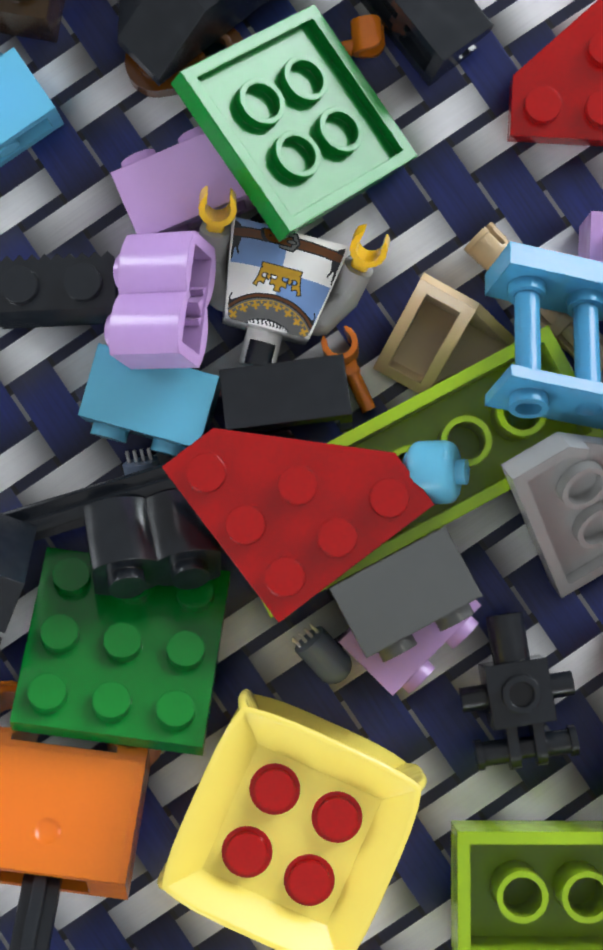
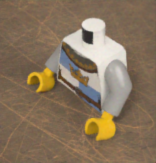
M205 186L200 191L198 209L199 216L203 222L200 225L199 234L215 248L216 254L215 283L209 304L216 310L223 312L222 324L246 330L238 361L243 366L276 363L282 340L305 345L311 335H327L357 307L373 274V267L382 264L387 256L390 244L388 234H386L382 246L377 250H367L361 245L360 240L367 224L359 225L354 231L350 248L349 246L300 233H294L279 242L268 225L236 217L237 196L232 188H230L229 204L225 208L218 210L211 208L207 204L208 186ZM348 249H350L351 256L346 258Z

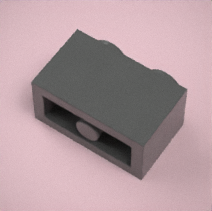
M445 526L329 587L365 657L368 658L379 653L383 662L417 645L412 634L435 622L439 630L443 631L472 616L474 612L469 603L483 596Z

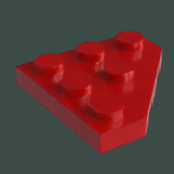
M597 0L512 76L509 92L507 142L603 147V0Z
M212 428L162 466V469L278 623L435 505L425 491L410 478L409 470L397 454L393 452Z

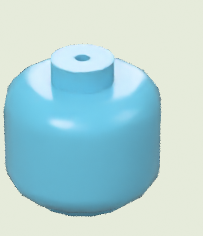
M417 441L404 454L403 464L409 470L410 478L425 491L434 504L453 503L460 495L461 486L468 485L469 462L467 459H461L458 447L451 441Z

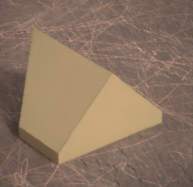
M424 273L373 369L419 394L515 343V337L480 303Z

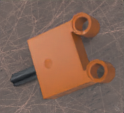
M13 680L0 681V713L12 709L18 682ZM0 726V883L21 886L9 950H50L60 891L128 900L150 766L160 757L162 750L107 743V752L38 743L36 741L39 734L14 731L11 727Z

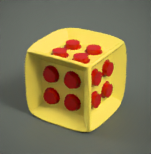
M244 689L238 697V708L219 740L183 818L168 860L159 874L157 880L158 887L197 914L274 950H357L376 915L411 833L420 803L421 792L427 783L426 776L418 765L406 763L393 752L363 736L288 703L253 694L249 689Z

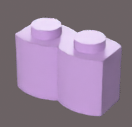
M198 232L130 234L126 236L120 255L116 257L113 266V277L119 295L115 300L111 314L106 319L104 336L110 355L131 370L199 368L202 363L208 336L207 307L211 300L215 283L216 254L215 248Z

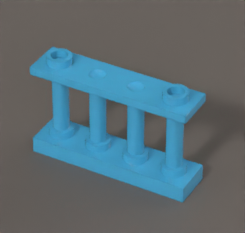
M510 241L485 274V296L506 300L514 305L515 365L511 364L485 394V406L507 410L519 418L542 417L603 430V383H601L599 321H603V262ZM540 308L566 313L573 318L575 377L541 370Z

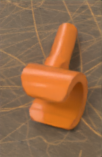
M375 14L353 18L350 21L351 40L341 41L350 57L354 56L365 59L379 56L385 47L384 26L381 23V18Z
M343 326L346 338L351 344L350 349L342 353L347 381L363 414L376 408L356 361L359 354L357 335L352 328ZM323 335L321 340L323 355H338L329 349L328 342Z

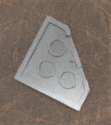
M556 432L501 464V467L549 582L559 596L563 598L603 574V438Z

